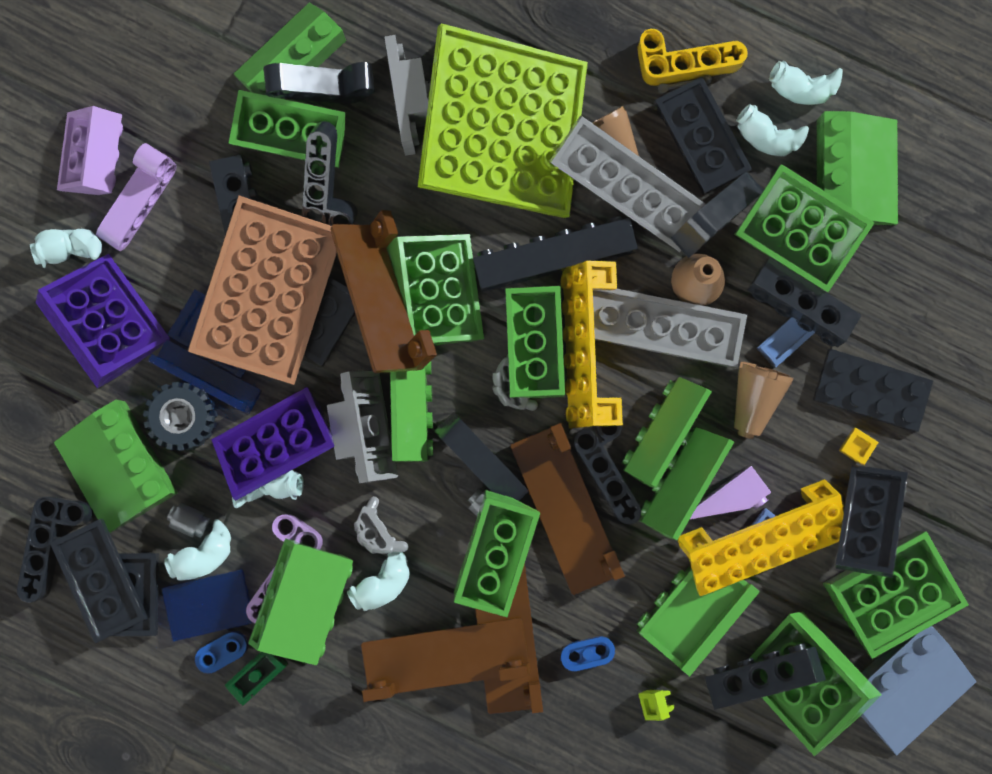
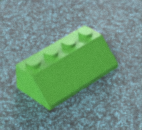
M309 2L234 73V76L250 92L266 95L264 66L272 63L319 67L346 41L343 30L323 10Z
M239 90L229 144L305 161L306 143L309 134L317 123L327 121L334 125L337 130L335 167L339 168L344 145L345 112ZM316 160L318 164L324 165L322 161Z
M560 286L506 288L510 397H565Z
M431 361L422 370L390 372L392 461L394 462L429 461V456L433 455V439H428V429L433 428L432 412H427V402H432V385L427 386V375H431L432 372Z
M678 377L674 382L670 380L662 392L666 396L661 405L656 403L648 416L652 419L647 428L643 426L637 434L635 440L639 443L634 451L629 449L621 463L625 466L622 471L648 487H656L712 391L681 377Z
M485 490L454 590V603L508 617L540 516L539 511L514 498Z

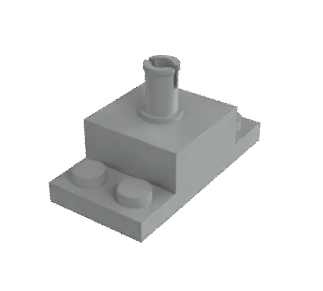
M395 35L385 36L401 142L405 156L416 154L414 146L419 145L416 128L424 127L426 124L431 83L425 81L421 58L406 60L403 44H397Z
M373 371L341 373V390L345 401L327 405L330 421L329 428L335 445L336 460L355 458V471L359 483L397 478L396 464L392 461V441L380 373H374Z

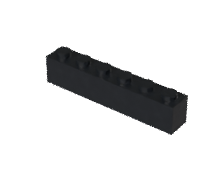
M617 216L606 220L607 224L597 226L596 223H589L583 225L580 231L571 233L570 229L556 232L555 237L545 239L544 236H538L530 239L529 244L519 246V243H511L503 246L504 250L493 252V249L478 252V257H474L473 261L481 293L561 273L564 269L585 261H608L635 254L638 247L630 218L622 219V216Z

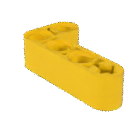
M648 29L640 37L638 56L643 80L651 86H657L661 83L669 84L697 79L704 75L716 76L736 72L746 60L747 48L739 41H731L666 52L662 33L656 29ZM653 41L657 47L649 49L645 46L644 42ZM701 58H710L713 61V65H705ZM684 62L688 69L680 70L676 67L675 63ZM657 66L661 69L662 73L658 75L652 74L649 67Z

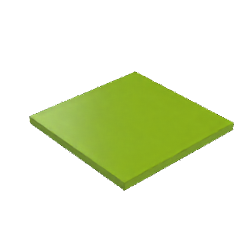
M442 23L438 25L418 187L568 218L570 216L574 179L549 161L582 114L588 62Z

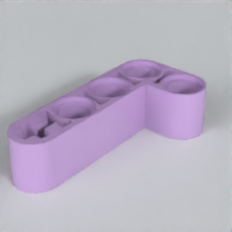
M147 143L142 144L135 153L133 164L138 168L96 232V236L119 251L124 250L130 243L176 171V164L168 156Z
M286 514L278 516L274 520L272 530L283 542L287 538L302 544L304 536L311 535L315 539L314 548L321 549V535L296 516ZM284 519L290 520L293 524V530L290 534H285L281 531L280 525ZM275 567L247 606V616L254 623H256L259 610L256 606L263 603L265 597L263 594L266 595Z

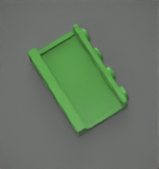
M285 538L248 644L260 652L317 665L319 658L325 652V641L328 632L334 626V615L337 606L343 600V589L346 580L352 574L353 560L341 554L336 555Z
M691 565L685 572L680 570L671 581L674 584L668 592L664 590L656 598L654 603L657 606L650 614L645 612L637 622L639 627L636 630L689 677L760 592L752 584L741 580L700 596L696 589Z

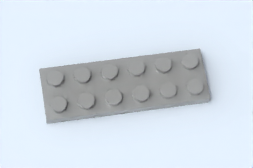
M579 116L549 161L679 252L681 249L670 238L697 211L706 205L583 116Z
M621 289L612 291L593 290L595 340L737 368L747 319L746 314Z

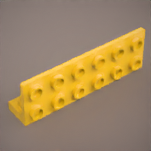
M585 261L564 269L561 276V286L564 293L562 313L565 319L563 339L566 345L564 366L567 371L565 393L568 397L566 419L570 429L590 426L623 425L622 399L597 398L593 290L612 291L617 289L616 262Z
M824 479L801 488L802 498L808 504L713 541L702 527L680 535L678 543L690 559L698 594L700 596L706 595L839 542L844 515L841 494Z

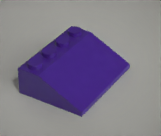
M109 254L38 289L36 304L97 388L119 377L170 340Z
M308 387L211 439L235 501L335 447L326 417L320 404Z

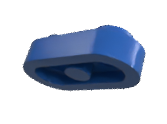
M230 632L202 647L195 656V664L201 672L213 673L242 657L247 652L248 640L240 632ZM233 641L236 643V651L229 649V642ZM206 655H210L213 658L212 664L205 662L204 658Z
M604 636L572 642L563 647L561 661L564 667L570 671H580L605 665L613 659L615 647ZM598 645L605 646V652L601 655L595 651ZM573 651L579 653V658L576 661L569 659V654Z

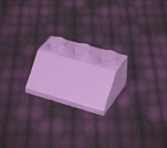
M95 106L67 113L57 190L93 195L112 193L116 182L114 175L115 165L119 158L118 142L123 130L121 114Z

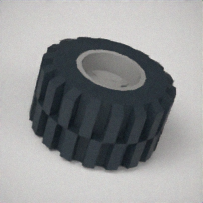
M172 382V385L165 384L161 386L162 389L160 391L155 390L151 394L154 396L152 400L148 399L146 402L148 410L144 411L143 417H147V422H144L145 428L150 430L149 436L155 439L158 445L170 450L184 451L202 446L207 438L210 439L213 434L211 431L217 425L215 422L217 411L214 410L213 406L215 404L213 400H210L209 395L197 386L179 382Z

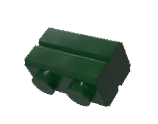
M260 652L228 681L225 687L244 706L289 664L283 657Z

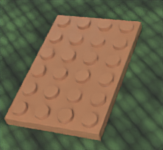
M239 196L188 352L294 385L337 253L330 230L332 226Z

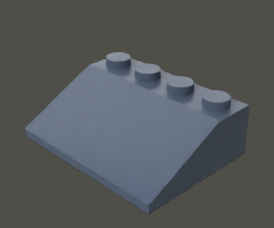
M930 626L882 653L862 672L865 678L882 695L861 717L893 753L898 755L972 687L976 680L945 639L933 626Z

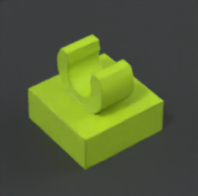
M646 690L638 693L645 720L662 721L670 718L669 712L674 709V705H667L665 696L670 695V691Z

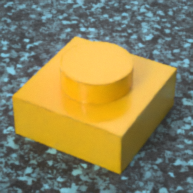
M853 428L839 451L860 465H865L879 442L859 429Z

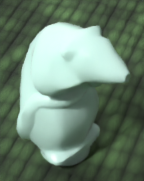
M778 61L770 73L769 81L772 82V87L781 96L794 103L804 105L822 104L831 95L837 93L842 80V69L838 68L829 75H822L811 79L809 75L806 76L798 67L788 66L785 61Z
M751 104L747 105L736 119L739 123L737 127L742 136L754 148L774 156H786L792 151L798 150L804 143L809 130L808 126H803L797 130H777V127L772 124L770 118L758 111L756 105L752 106Z
M87 229L44 230L37 234L35 243L30 244L35 264H42L43 268L46 267L47 263L58 264L69 259L70 254L85 258L91 257V259L95 260L99 257L102 248L100 240L92 231Z
M291 470L236 501L232 497L233 505L235 508H238L246 502L262 497L264 494L276 499L291 497L293 500H296L297 496H300L303 492V477L298 472Z
M215 519L212 532L204 538L199 548L187 547L175 555L168 554L164 562L172 579L177 577V580L181 581L196 579L211 573L219 567L230 554L231 536L227 527L221 521Z
M403 552L388 553V558L384 560L378 576L364 578L356 587H350L347 594L357 610L363 608L364 611L379 608L394 600L401 593L410 575L406 555Z

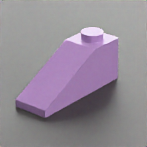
M746 466L702 499L690 519L745 510L751 507L755 510L768 501L766 496L771 491L753 467Z

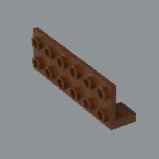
M381 210L370 225L333 224L330 228L373 372L422 370L437 356L429 330H420L415 336L412 331L387 252L388 245L398 235L391 211Z
M561 423L511 444L514 457L536 510L540 512L539 517L571 593L575 595L611 579L618 580L625 577L570 451L571 446Z
M524 563L508 617L476 609L477 624L522 618L531 670L529 677L506 681H501L500 678L484 680L489 714L532 709V713L543 712Z
M522 618L366 641L361 644L367 687L362 690L364 702L391 698L396 693L500 678L501 681L526 678L531 673Z

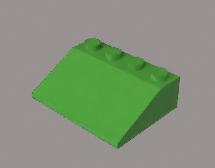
M824 111L817 119V187L875 222L874 225L898 224L897 120L856 112Z
M781 164L734 235L765 255L775 259L823 291L829 292L875 222Z
M470 234L394 238L388 245L387 252L414 336L420 330H429L434 346L484 339Z
M116 399L89 415L54 442L97 519L104 520L109 533L114 532L178 494L125 401Z
M697 427L693 428L691 432L688 431L681 443L682 448L678 455H674L667 467L669 470L665 477L661 478L657 486L652 488L655 494L651 501L646 500L643 503L639 521L667 538L678 540L734 441Z
M916 531L898 541L893 578L845 570L823 583L835 606L871 659L969 605L927 531Z
M804 612L789 614L750 658H753L754 662L757 663L764 661L762 656L764 654L779 651L780 656L789 654L788 648L796 645L805 644L806 649L816 647L826 680L762 697L813 756H816L856 721L882 694ZM786 662L785 670L792 676L794 668L791 663ZM761 669L760 678L766 683L768 675L765 670Z

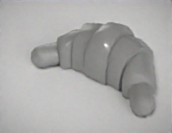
M507 355L498 365L496 372L493 373L494 385L492 388L494 394L498 395L499 400L504 406L520 410H536L538 407L536 401L529 398L510 397L509 358Z
M374 496L371 497L366 507L364 506L361 509L357 521L354 523L358 542L360 545L365 546L372 554L405 552L408 549V544L404 541H396L394 537L390 536L386 526L377 516L376 508L379 504V499Z

